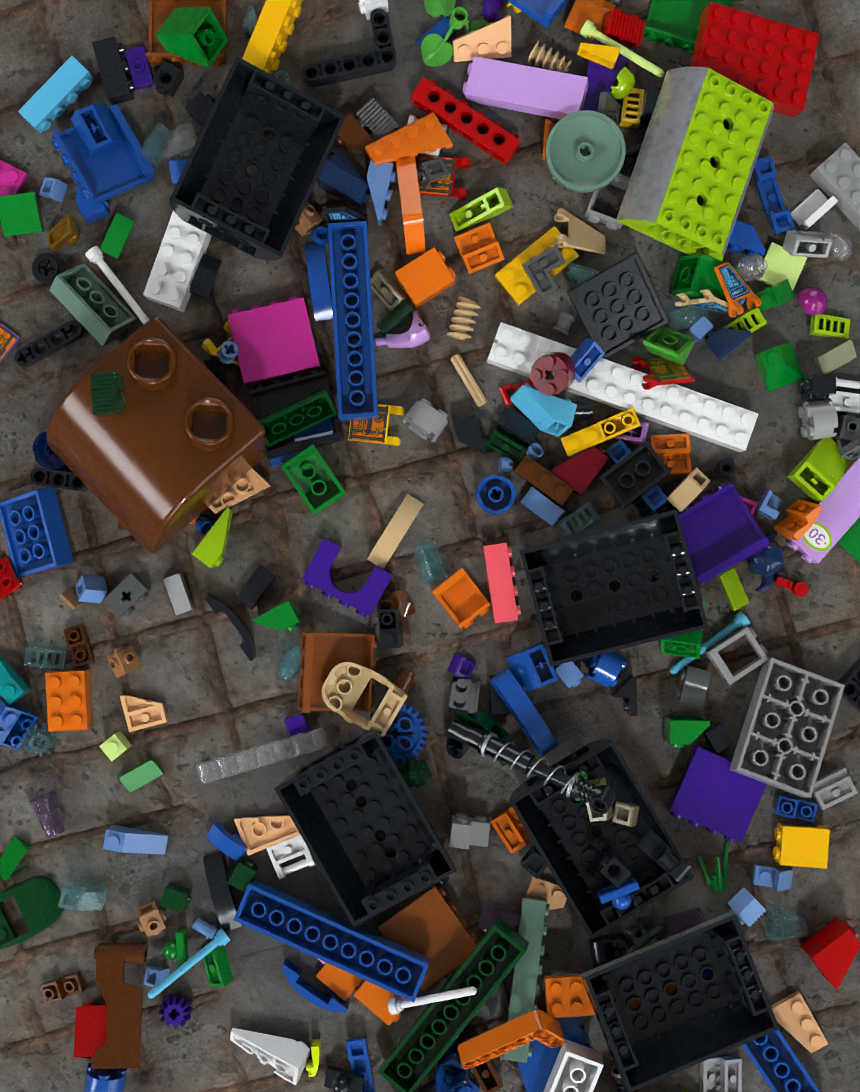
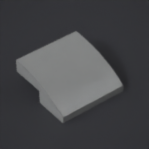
M715 1056L701 1062L699 1092H742V1058L736 1056Z

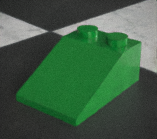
M314 444L281 465L313 515L319 514L347 495V492Z

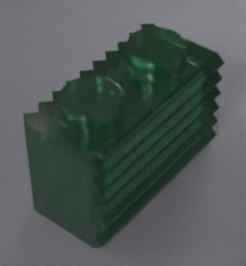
M115 370L90 373L93 415L96 417L123 415V409H126V401L121 394V388H124L123 376H120V373Z

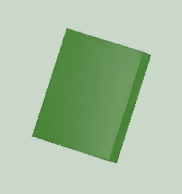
M661 326L643 341V345L649 353L683 366L695 344L696 338L666 326Z

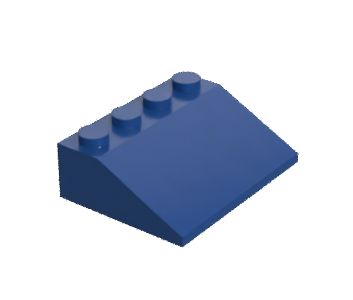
M54 488L34 490L0 503V519L17 578L74 563Z

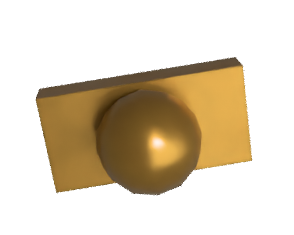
M68 214L47 233L51 251H58L65 243L73 245L80 239L74 215Z

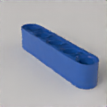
M505 668L490 680L491 684L536 751L541 756H544L558 745L556 738L513 674Z

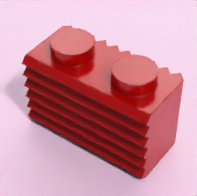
M618 8L610 10L603 16L601 33L633 50L641 46L646 22L640 20L639 16H629Z

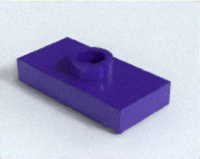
M144 46L126 50L125 54L135 89L140 90L154 86Z

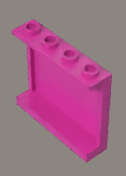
M293 296L288 299L289 301L285 302L280 300L272 301L269 303L270 305L264 307L262 305H255L251 307V310L247 311L238 309L228 315L233 340L238 346L237 357L243 382L246 386L321 369L304 297Z

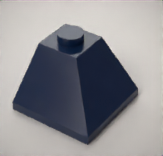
M715 328L706 335L708 339L705 342L720 360L752 334L746 330L721 328L717 331Z

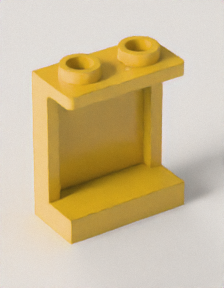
M778 822V826L774 830L776 847L773 848V858L780 865L827 869L830 829L824 825L809 827L785 825Z

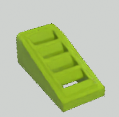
M756 307L724 326L723 329L732 327L735 330H739L736 325L739 323L743 330L752 333L766 325L767 322L759 308ZM751 315L754 317V319H755V321L757 322L758 325L755 324V322H754V320L752 319ZM744 319L748 321L751 329H748Z
M824 314L812 315L809 335L848 339L850 319ZM820 321H823V322H822V330L819 329V323H820ZM827 322H830L829 331L826 330ZM834 322L837 323L836 332H833ZM841 323H844V333H840Z

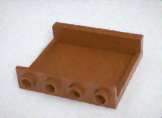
M149 0L148 53H146L148 61L153 65H162L163 61L176 66H180L183 63L200 66V64L167 52L155 34L175 8L210 7L227 36V0ZM227 44L211 64L212 66L227 64Z
M302 632L298 710L302 713L333 711L325 704L322 698L324 682L331 670L343 662H354L371 670L375 669L374 650L377 646L375 635L369 633ZM370 678L352 709L353 711L371 713V708L374 705L372 688H374L375 679Z
M435 884L387 919L384 917L378 922V929L385 938L432 958L420 987L422 991L458 967L480 940L475 932H470L466 919L464 917L460 918L457 913L458 908L454 902H449L445 897L447 895L445 889L441 885Z

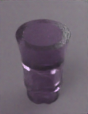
M56 791L41 794L29 801L38 817L42 830L45 831L48 838L65 831Z

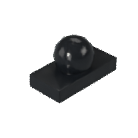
M329 1065L326 1068L324 1087L331 1088L334 1092H363L365 1075Z

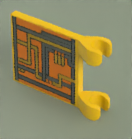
M378 404L379 419L350 421L348 440L399 446L401 443L399 437L388 436L390 414L403 415L404 408L402 406Z

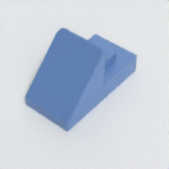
M754 864L752 884L773 887L776 891L791 889L793 869Z

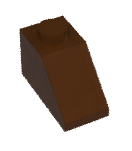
M351 113L344 119L335 139L339 146L343 145L347 150L366 151L365 146L375 142Z

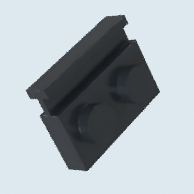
M453 676L448 712L463 715L473 714L476 717L481 681L473 682L472 679Z

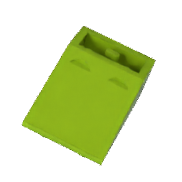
M831 437L823 438L815 444L787 478L814 502H823L837 486L853 461L840 457L838 444Z

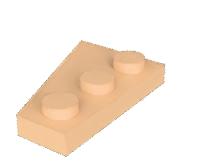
M507 15L503 19L453 39V61H471L474 56L487 59L512 57L511 16Z
M251 469L208 507L217 514L227 507L229 508L270 487V485L254 469Z
M290 815L234 818L240 837L248 846L246 850L247 855L300 835Z
M799 991L771 1005L776 1021L810 1053L828 1045Z

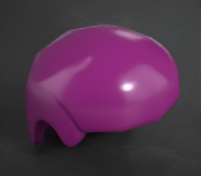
M806 287L797 295V306L802 305L803 312L806 314H821L826 310L827 295L818 287Z

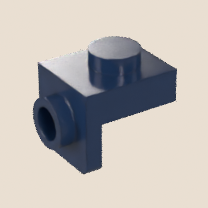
M453 1053L442 1058L440 1065L454 1075L452 1087L457 1088L467 1084L470 1079L471 1068H462L459 1055Z

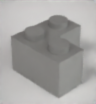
M464 813L451 815L449 847L469 849V845L488 847L490 820L481 815H476L475 818L467 817V814Z

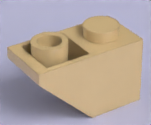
M696 467L666 499L681 512L703 491L711 480Z

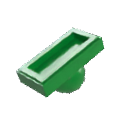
M179 927L175 933L176 940L166 942L163 947L165 957L171 960L177 958L178 968L189 960L186 927Z

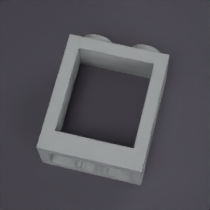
M619 173L609 185L626 191L630 177ZM599 190L594 191L584 216L593 223L601 222L606 224V227L609 229H621L623 224L617 222L615 218L592 210Z
M751 627L738 628L705 652L723 681L728 685H731L769 660L766 656L767 650L762 644H758L755 639L757 635ZM745 635L757 653L758 658L734 674H731L718 652Z

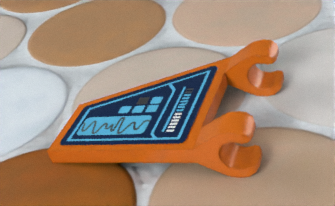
M728 262L714 267L729 304L728 313L730 317L734 318L737 314H743L744 309L737 301L747 297L746 306L749 310L754 309L755 306H761L760 298L752 292Z

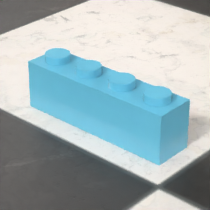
M71 56L18 112L41 134L51 127L52 122L57 117L63 115L65 108L70 103H74L83 90L90 87L94 78L88 70Z

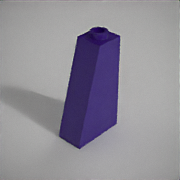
M595 38L592 43L597 45H605L600 41L596 40ZM619 53L613 69L590 60L588 61L585 77H588L589 86L583 110L598 111L600 93H610L612 91L611 87L617 82V75L625 67L628 58Z

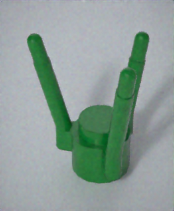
M727 841L724 844L723 873L721 872L718 856L715 858L716 872L711 873V876H709L701 855H698V860L706 877V884L711 885V890L715 892L727 889L729 844Z

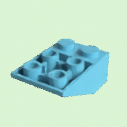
M522 385L510 397V400L540 431L559 437L572 426L577 404L572 403L569 399H560L553 395L548 396L530 385Z

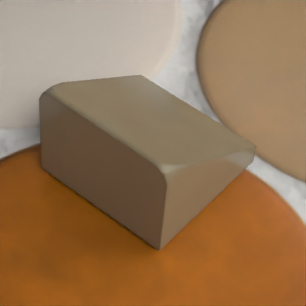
M616 802L612 822L629 827L636 826L639 806Z

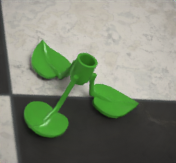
M424 0V7L432 17H439L442 14L444 17L450 16V29L444 39L438 34H429L423 39L421 44L423 62L431 67H439L446 64L452 58L454 51L453 46L446 42L453 29L459 30L465 25L467 33L485 27L489 22L475 20L472 22L470 30L467 11L462 7L454 9L456 0Z

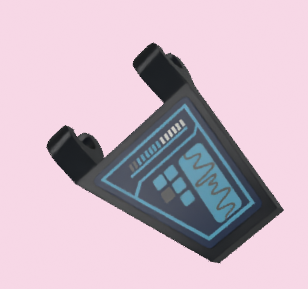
M346 207L325 208L329 223L367 221L368 225V215H362Z

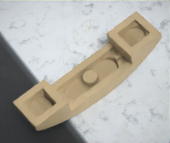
M407 494L367 560L382 569L385 568L424 504Z

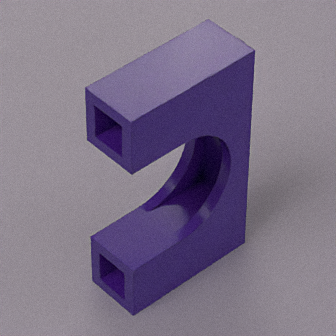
M324 538L302 577L306 581L304 584L312 589L317 587L323 590L321 594L332 599L334 596L340 599L338 603L347 608L351 605L356 608L355 612L363 617H366V615L371 616L393 574L375 566L362 589L356 592L340 590L333 583L331 569L342 547Z

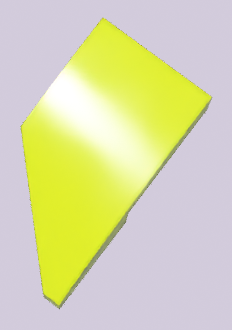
M314 1039L312 1041V1059H308L306 1063V1071H308L309 1077H314L318 1070L321 1039Z

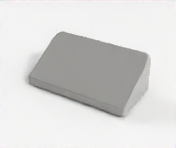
M182 573L163 579L176 615L195 609Z

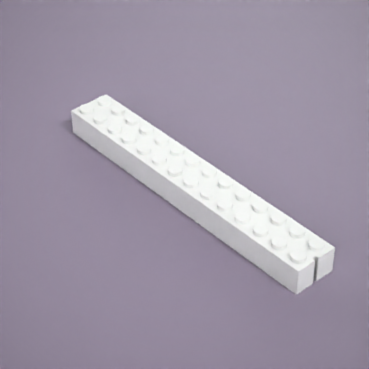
M501 322L487 363L530 378L532 366L538 358L550 352H562L571 357L577 349ZM603 358L598 361L580 383L574 379L573 383L565 389L568 392L622 411L634 408L636 415L684 433H689L692 436L737 452L746 451L758 417V413L677 384L657 385L652 389L644 390L641 385L647 382H644L643 376L648 374Z

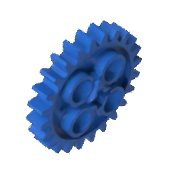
M407 701L403 703L392 725L385 734L386 737L391 739L392 743H387L385 738L381 736L396 763L400 758L405 763L407 757L409 760H412L414 755L418 756L420 754L419 750H423L425 748L423 744H426L428 741L424 737L429 734V731L424 730L428 724L422 723L426 717L418 716L421 710L415 712L414 704L410 708L407 707ZM403 719L409 720L411 726H406ZM403 738H407L410 741V745L405 744Z

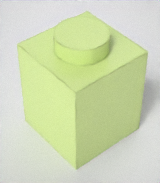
M119 731L99 747L113 761L129 749L132 744Z

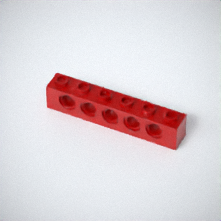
M423 77L410 96L411 104L428 115L434 112L440 123L448 125L449 129L506 166L520 147L521 140H519L515 133H508L501 124L496 121H490L481 111L476 112L470 108L471 106L466 101H459L452 92L447 89H441L432 79L427 80ZM432 96H436L439 98V100L437 102H432L429 100V98ZM447 107H453L455 111L449 113L445 109ZM468 117L471 119V122L464 123L462 118ZM485 128L488 132L481 134L478 132V129ZM496 138H500L504 141V143L498 145L494 142V140Z

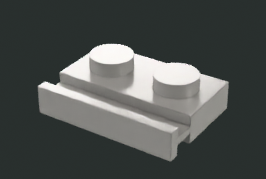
M841 767L818 778L813 790V794L822 810L858 793L845 767Z

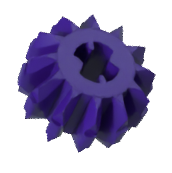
M175 993L173 997L168 995L166 1001H162V1008L159 1010V1014L163 1015L161 1022L167 1021V1027L173 1024L174 1029L178 1025L183 1027L186 1021L191 1019L190 1013H192L193 1008L189 1007L191 1000H184L185 995L179 998L178 993Z

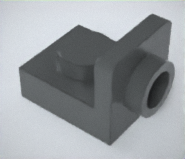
M442 157L422 163L417 170L418 181L422 183L424 189L428 188L431 183L448 178L450 175Z
M844 439L837 440L840 457L852 461L860 458L859 439L852 440L851 442Z

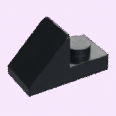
M629 675L611 696L626 697V700H623L624 711H627L629 716H638L636 677Z

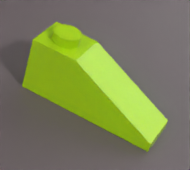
M497 187L453 211L449 216L455 231L459 232L498 216L514 206L507 189Z
M227 507L192 553L209 568L219 567L224 560L222 556L226 551L233 514L231 508Z

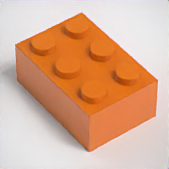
M91 669L57 670L45 673L48 732L87 730L93 727Z

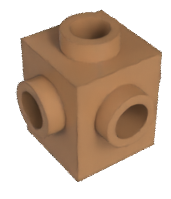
M309 202L306 203L295 227V230L302 237L312 233V230L323 220Z
M123 645L114 649V654L108 656L110 668L114 671L116 678L142 667L133 646L125 649Z
M155 901L136 909L139 917L137 921L138 927L141 932L145 931L147 937L157 935L166 928L164 921L167 920L163 909L158 910Z

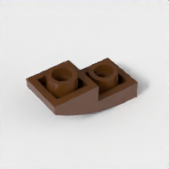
M83 624L64 629L67 648L71 651L74 668L94 664L93 652Z
M80 971L40 985L45 1004L60 1001L67 996L83 993L86 990Z

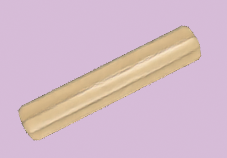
M460 354L451 357V362L477 406L480 407L486 404L485 396Z

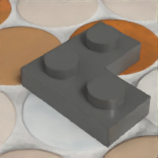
M556 245L522 264L523 270L540 299L559 289L549 273L566 262Z

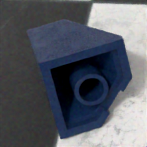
M334 148L331 152L333 156L331 158L327 156L317 178L319 189L361 208L363 203L367 204L370 198L369 187L340 151Z

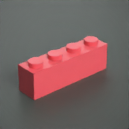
M507 543L483 546L494 623L518 620L521 610L519 603L516 604L515 602L518 590L517 585H513L512 577H515L514 565L510 566L509 558H512L511 546H507Z

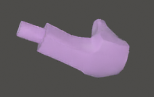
M413 311L412 325L407 332L403 334H386V337L376 338L375 341L376 346L388 345L389 348H413L423 345L430 340V333L428 327L421 320L418 311Z

